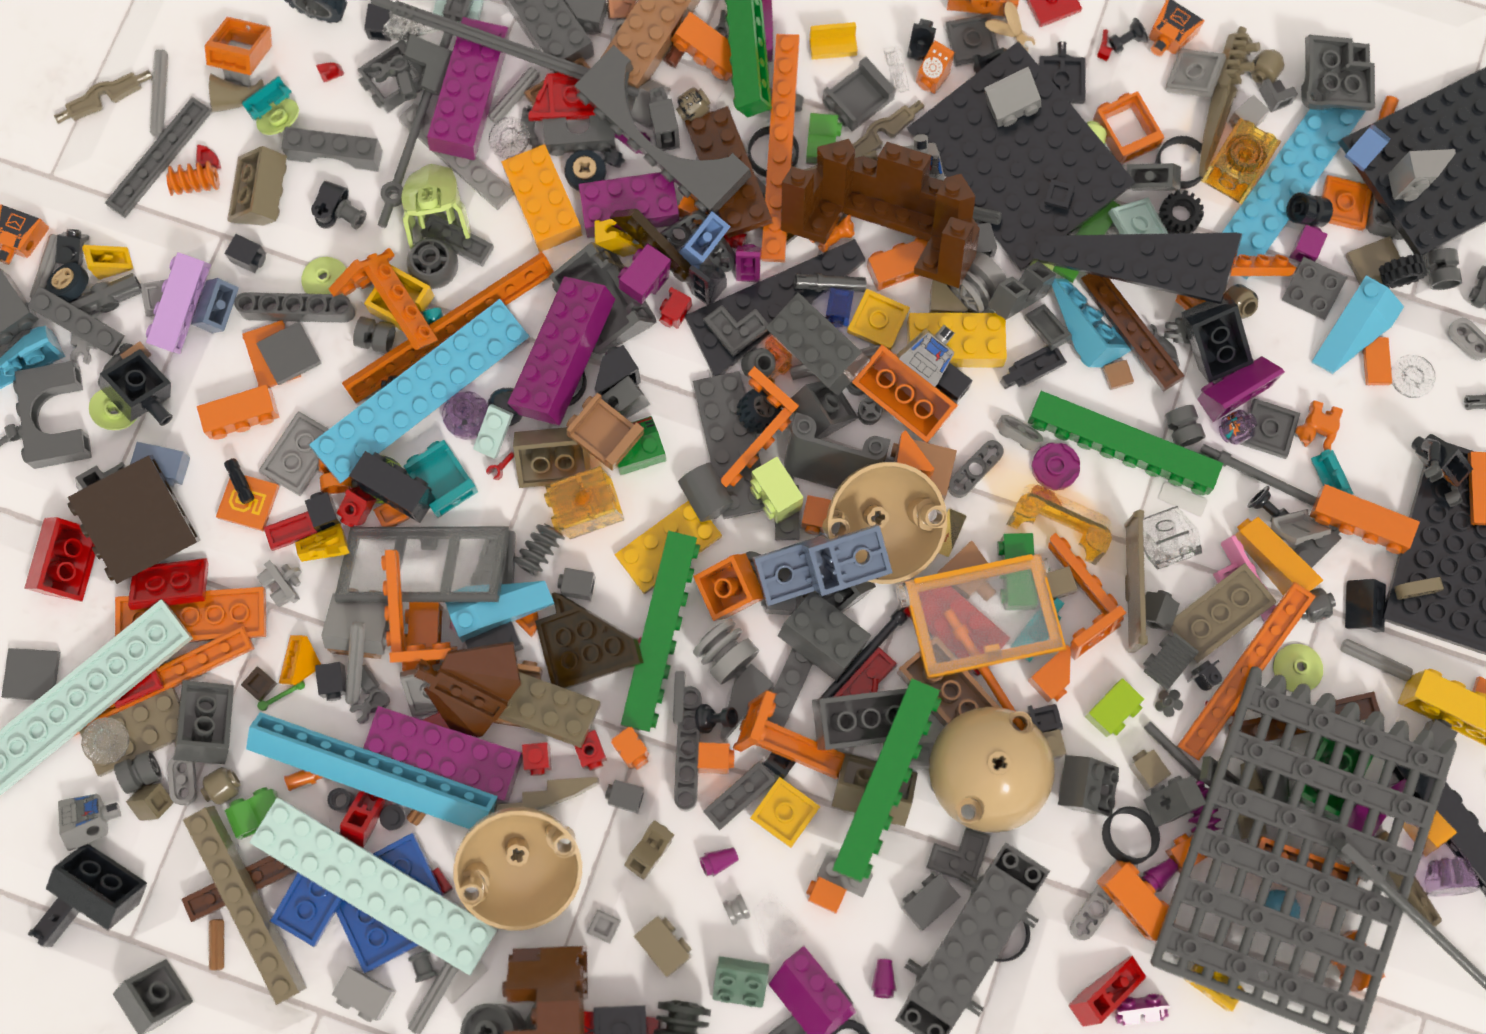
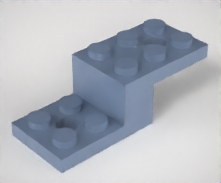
M878 524L832 539L821 535L753 557L767 606L813 591L824 596L893 573L881 528ZM859 550H866L867 559L862 563H858L855 559L856 553ZM788 568L790 570L789 578L784 581L779 580V570Z

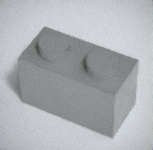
M347 967L331 995L337 998L336 1003L348 1010L350 1007H353L359 1011L358 1016L371 1023L372 1020H381L396 992L356 968Z

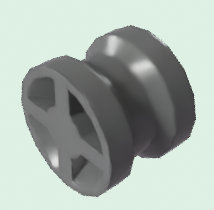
M870 397L864 398L858 406V419L865 425H874L881 418L882 407Z

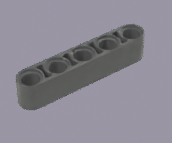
M244 292L237 295L234 300L236 310L244 319L250 321L283 320L292 322L346 323L351 321L356 313L349 298L341 294L333 297L332 294ZM252 303L248 310H243L246 304ZM275 303L276 307L268 311L267 307ZM300 304L297 310L290 311L293 305ZM324 305L322 310L314 311L316 306ZM343 305H347V306H348L345 311H343V312H338V309H339L341 306H343Z
M693 686L685 687V695L694 693L698 699L693 705L685 703L684 720L686 718L695 719L696 710L702 704L701 693L699 689ZM678 725L674 802L678 809L688 812L695 808L698 800V751L701 732H699L696 726L692 730H687L682 725ZM688 742L694 744V753L691 755L683 754L681 751L683 744ZM688 767L694 771V776L686 781L680 777V772ZM683 793H690L693 796V801L688 806H683L679 803V797Z

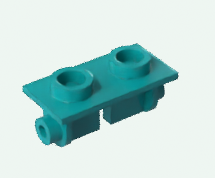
M277 76L241 104L253 120L261 119L264 114L272 109L271 103L278 105L286 98H290L289 95L292 92L283 83L281 78Z
M1328 449L1321 452L1320 455L1310 458L1323 486L1326 484L1349 494H1354L1334 450L1330 451Z

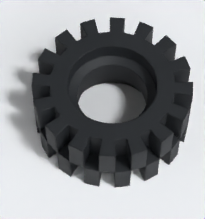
M1177 190L1174 194L1170 193L1164 199L1158 216L1163 225H1165V229L1167 231L1169 229L1172 230L1171 234L1176 232H1194L1202 221L1204 205H1199L1201 199L1198 197L1195 200L1194 196L1196 194L1193 192L1189 196L1187 195L1188 190H1184L1182 194H1180V190ZM1176 206L1185 207L1189 211L1190 217L1184 221L1178 220L1173 216V208Z
M1421 254L1402 256L1399 259H1393L1391 262L1384 263L1379 268L1383 285L1391 289L1397 286L1398 288L1403 287L1406 284L1410 285L1412 282L1425 278L1428 274Z

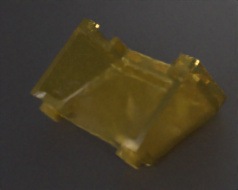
M1028 484L1023 488L1006 525L1018 529L1024 522L1033 524L1039 514L1082 533L1078 545L1083 546L1085 549L1086 557L1084 561L1096 565L1101 560L1112 540V522L1107 516L1040 485Z

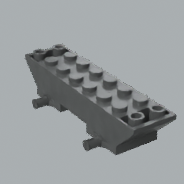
M1005 842L985 873L978 879L964 871L962 875L970 879V881L962 876L959 878V881L972 888L970 897L930 961L923 967L911 960V958L907 961L915 969L907 963L904 968L917 975L916 982L894 1021L914 1034H950L965 1008L979 1017L984 1007L973 1001L972 997L1019 921L1025 922L1033 929L1036 925L1029 921L1028 918L1038 923L1039 919L1026 910L1049 875L1050 870Z

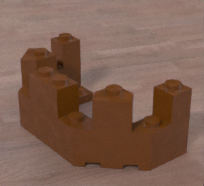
M849 139L818 146L817 168L805 171L792 166L782 181L781 231L825 245L843 214H850L852 217L927 240L928 243L914 267V274L956 288H960L976 257L980 228L973 219L976 196L962 174L946 177L944 181L929 177L931 155L890 142L885 143L877 160L865 156L855 158V148Z
M587 946L513 949V954H509L507 977L506 981L502 983V995L506 997L507 1003L536 1002V1008H532V1024H536L537 1029L504 1031V1034H585L584 1000L588 999Z

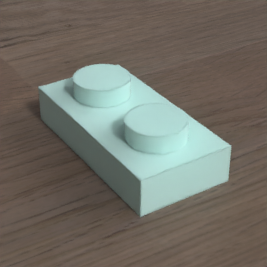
M489 405L473 449L493 459L497 458L514 414L496 405Z

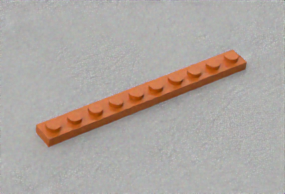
M776 34L765 202L772 218V224L763 226L762 262H785L787 232L781 231L782 181L792 167L800 45L799 34Z
M542 252L430 324L429 327L438 339L435 343L415 350L410 341L406 340L343 381V386L354 402L357 404L380 389L382 380L387 381L388 377L392 375H401L499 299L506 306L549 278V275L554 271L546 256Z

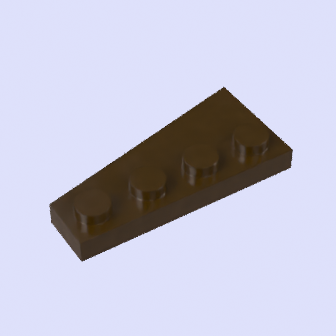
M638 209L615 210L609 218L616 221L617 225L640 245L645 247L649 244L671 259L670 271L673 272L676 279L681 282H690L689 268L691 264Z

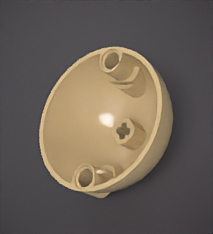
M880 462L856 470L839 485L829 504L827 517L823 521L822 528L828 538L832 539L876 524L880 525L893 573L868 582L894 584L918 575L935 559L945 539L947 511L940 491L926 474L907 464ZM932 510H936V518L933 521H929V513ZM875 512L879 513V516L875 517L874 521L871 519V517L875 516ZM836 522H840L838 532L833 534V524ZM859 550L856 553L855 559L858 563H862L867 559L866 550Z
M1001 707L976 708L955 717L937 736L929 759L931 786L942 808L960 824L981 832L998 833L1010 831L1029 822L1047 802L1054 781L1055 765L1053 753L1043 733L1032 722L1027 713L1022 711L1015 712ZM1013 719H1021L1025 724L1024 730H1016L1012 725ZM999 758L1003 761L1001 765L1004 768L995 770L993 768L995 764L992 763V760L996 761ZM964 805H968L973 809L974 816L972 819H966L962 816L961 808Z
M510 807L488 814L469 829L462 839L455 856L453 879L461 902L477 919L499 929L511 931L528 930L549 923L568 908L580 887L582 859L576 844L575 832L570 827L564 826L550 814L534 808ZM568 839L570 843L564 844L560 840ZM469 887H475L478 889L476 892L473 893L466 891V889Z

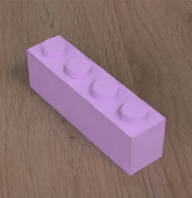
M179 252L172 258L169 266L171 272L168 279L162 285L161 291L163 294L161 300L156 303L154 308L155 317L153 323L148 326L146 331V343L170 352L181 353L211 264Z

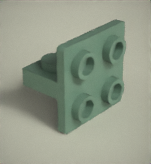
M719 956L712 999L723 1003L762 1008L770 964Z

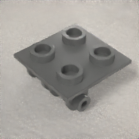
M1303 257L1281 300L1326 320L1348 277Z

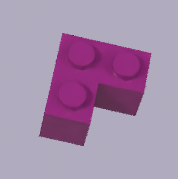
M649 244L643 250L638 249L632 258V264L629 267L625 266L618 275L619 289L640 304H643L651 293L657 294L668 280L671 259Z

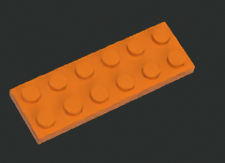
M264 587L206 591L205 601L169 605L193 637L190 642L212 641L241 626H245L246 633L250 638L266 637V589ZM129 596L115 597V636L150 608L130 610L128 606ZM239 633V634H237V635H235V636H233V637H230V638H236V637H242V636H241V634Z

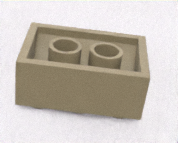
M260 146L238 156L227 222L265 226L277 220L280 214V197L283 194V177L287 170V155L265 146Z
M568 427L514 432L513 450L519 488L592 482L590 453L567 436L566 429Z
M845 753L832 807L856 812L877 761ZM912 771L908 783L902 782L899 789L903 793L898 807L892 806L889 814L893 817L891 824L905 827L913 802L918 776L917 772Z

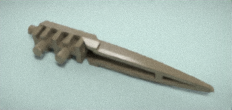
M1239 26L1237 33L1228 35L1223 53L1226 56V60L1212 94L1205 123L1199 165L1200 177L1205 175L1224 131L1233 100L1238 92L1234 85L1242 84L1243 80L1240 75H1244L1248 71H1254L1255 64L1254 62H1248L1246 55H1250L1251 52H1259L1261 48L1259 42L1253 43L1249 34L1246 33L1247 28L1244 26Z

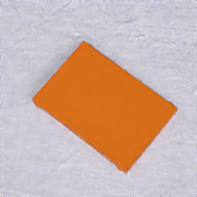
M283 320L242 333L258 387L266 384L269 388L278 385L256 343L285 329Z

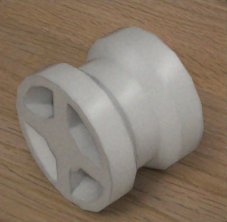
M741 894L737 895L732 901L726 900L722 902L732 926L737 924L738 920L742 918L748 919L751 917Z

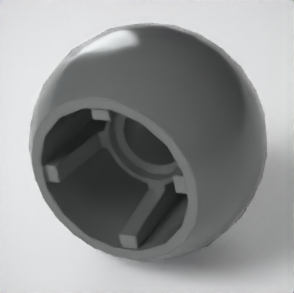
M425 238L415 243L409 250L406 261L409 275L429 285L431 289H439L448 285L455 278L458 271V257L454 248L443 239ZM430 256L436 257L433 262H425ZM421 267H423L426 273L419 271L421 270Z

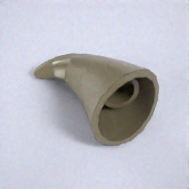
M210 73L208 89L212 113L243 107L241 104L243 101L264 87L263 79H260L256 85L248 87L233 84Z

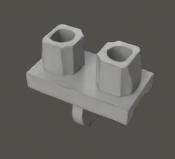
M270 560L264 564L266 569L257 576V579L265 589L277 582L280 588L270 594V597L278 607L289 601L295 604L300 598L289 583L292 582L295 587L299 586L301 582L297 577H299L302 571L299 567L291 569L288 564H284L281 568L285 574L282 575L275 564Z

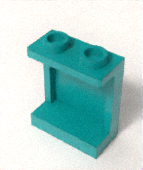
M445 440L433 442L427 447L425 452L420 455L415 454L411 456L403 466L412 479L417 476L426 481L428 487L432 489L431 493L436 500L429 504L437 518L479 492Z

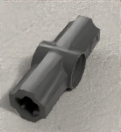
M131 273L113 282H99L91 287L90 292L79 296L69 303L89 315L98 312L107 313L117 309L120 302L141 294V285L136 275Z

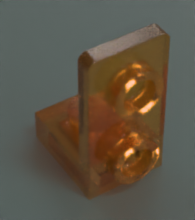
M771 336L765 342V349L774 355L778 363L767 378L775 384V379L780 374L785 375L792 367V354Z

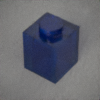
M830 288L825 318L835 327L848 326L854 296L853 291Z

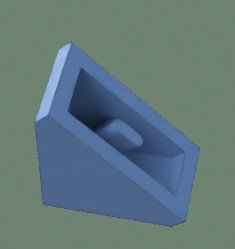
M1372 124L1344 157L1363 171L1391 138Z

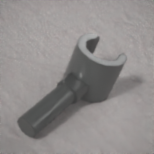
M721 10L719 25L715 27V30L717 32L724 31V37L727 38L728 30L725 26L726 10Z
M9 424L4 427L6 435L0 439V447L9 441L21 439L18 431L19 426L15 427V424Z

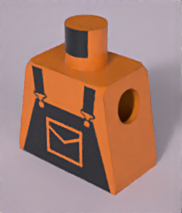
M1166 0L1149 35L1150 40L1155 42L1151 47L1152 53L1156 56H1162L1168 50L1172 54H1177L1180 48H1183L1199 33L1205 20L1176 1Z
M0 204V262L10 265L15 254L25 258L30 257L49 230L46 223L40 218Z

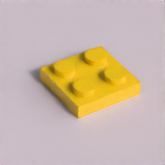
M866 289L850 322L847 333L874 345H885L891 350L909 313L910 307Z
M779 777L750 819L789 848H792L821 806Z

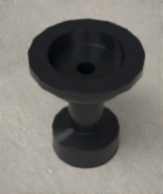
M1134 17L1127 33L1120 37L1114 34L1108 38V41L1113 51L1118 54L1124 50L1123 45L1133 39L1137 42H1148V35L1140 20Z
M1269 486L1261 489L1247 505L1248 508H1263L1272 518L1289 514L1285 508L1279 510L1269 501L1271 498Z
M701 704L695 713V724L702 734H709L717 723H721L725 728H733L738 722V713L733 707L723 708L721 713H716L710 705Z

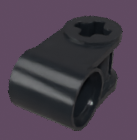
M326 180L321 184L318 195L311 207L312 215L315 217L319 227L328 229L335 225L337 220L335 211L343 200L348 199V188Z

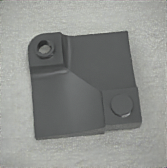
M1311 34L1306 36L1305 79L1301 85V100L1304 106L1314 110L1341 108L1372 111L1375 109V63H1370V44L1353 42V38Z

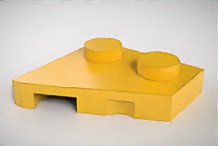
M341 523L295 542L297 555L301 562L350 553Z

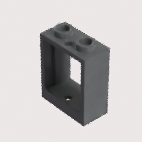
M401 39L357 69L361 77L358 79L360 85L365 91H371L373 94L371 98L378 108L383 107L387 113L405 101L402 100L399 89L386 98L382 95L371 80L382 71L373 72L371 65L374 63L386 64L394 56L403 55L406 46L404 39ZM408 60L410 69L417 76L413 79L416 92L419 93L423 90L418 87L424 66Z

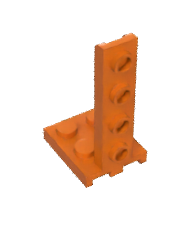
M391 248L386 249L380 255L376 253L368 255L367 259L363 261L354 260L328 288L333 297L342 293L346 296L354 292L356 288L361 287L365 289L373 284L415 350L433 344L438 340L389 264L395 256Z
M1239 254V256H1236L1230 276H1291L1294 274L1296 267L1289 262L1286 256L1280 254L1275 256ZM1177 295L1175 300L1185 310L1205 302L1204 300L1183 295Z
M755 366L748 373V378L750 379L748 384L758 393L763 390L768 395L766 400L776 409L781 406L783 410L721 478V483L726 488L729 484L734 487L743 477L740 472L745 466L750 469L759 459L756 454L761 448L767 450L775 441L772 436L778 429L783 432L792 422L789 417L799 406Z
M1055 533L1050 537L1049 550L1064 568L1070 566L1076 583L1102 613L1092 621L1093 625L1088 629L1083 627L1072 636L1074 639L1070 642L1071 657L1076 660L1121 627L1120 623L1124 620L1123 616L1127 612L1121 605L1118 606V602L1110 593L1106 594L1101 588L1102 583L1099 578L1094 574L1091 576L1086 569L1087 566L1080 556H1075L1070 550L1071 546L1064 537L1060 538Z
M385 550V555L381 557L382 570H386L387 581H383L384 596H388V606H385L384 613L385 620L389 621L390 631L386 632L387 646H391V652H389L390 663L420 661L421 659H445L448 651L458 650L457 646H451V642H437L432 644V648H426L425 643L410 644L405 649L400 556L397 550Z
M766 690L748 702L747 707L749 709L745 720L741 722L740 734L732 749L743 752L749 747L757 745L824 775L838 779L845 758L844 753L835 749L818 750L816 741L767 720L768 717L772 716L776 707V703L773 702L775 693Z

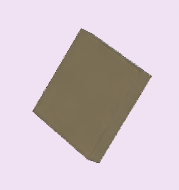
M1390 236L1347 252L1345 255L1359 285L1366 275L1383 284L1379 272L1380 266L1400 257Z

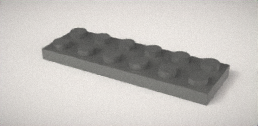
M740 371L693 381L710 462L720 480L755 441L754 432H750L749 427L745 428L743 426L745 423L739 421L741 416L737 415V410L739 409L737 404L745 395ZM760 458L750 469L745 466L740 472L743 477L734 487L729 484L726 488L734 503L722 514L723 520L764 511L763 507L765 505L761 498L757 500L750 490L752 486L750 483L752 471L761 466Z

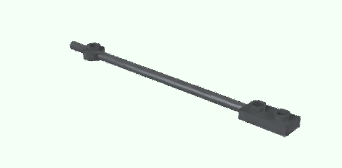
M447 0L442 12L443 17L461 22L463 17H468L473 0ZM444 32L439 46L448 49L453 35ZM423 91L393 181L387 182L381 188L380 194L385 204L377 224L379 227L387 228L393 208L402 204L403 187L401 184L433 93ZM392 194H398L396 198H390Z
M1340 837L1332 843L1338 850L1336 856L1347 865L1351 862L1357 868L1354 873L1365 883L1368 880L1372 881L1486 990V976L1384 879L1385 877L1353 846Z

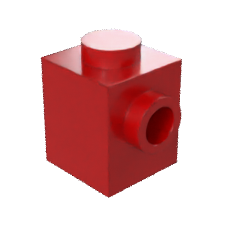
M596 730L588 732L581 748L574 746L583 769L588 768L589 771H593L603 767L602 762L607 761Z
M547 742L522 745L525 772L530 773V776L546 775L545 771H552L551 750Z

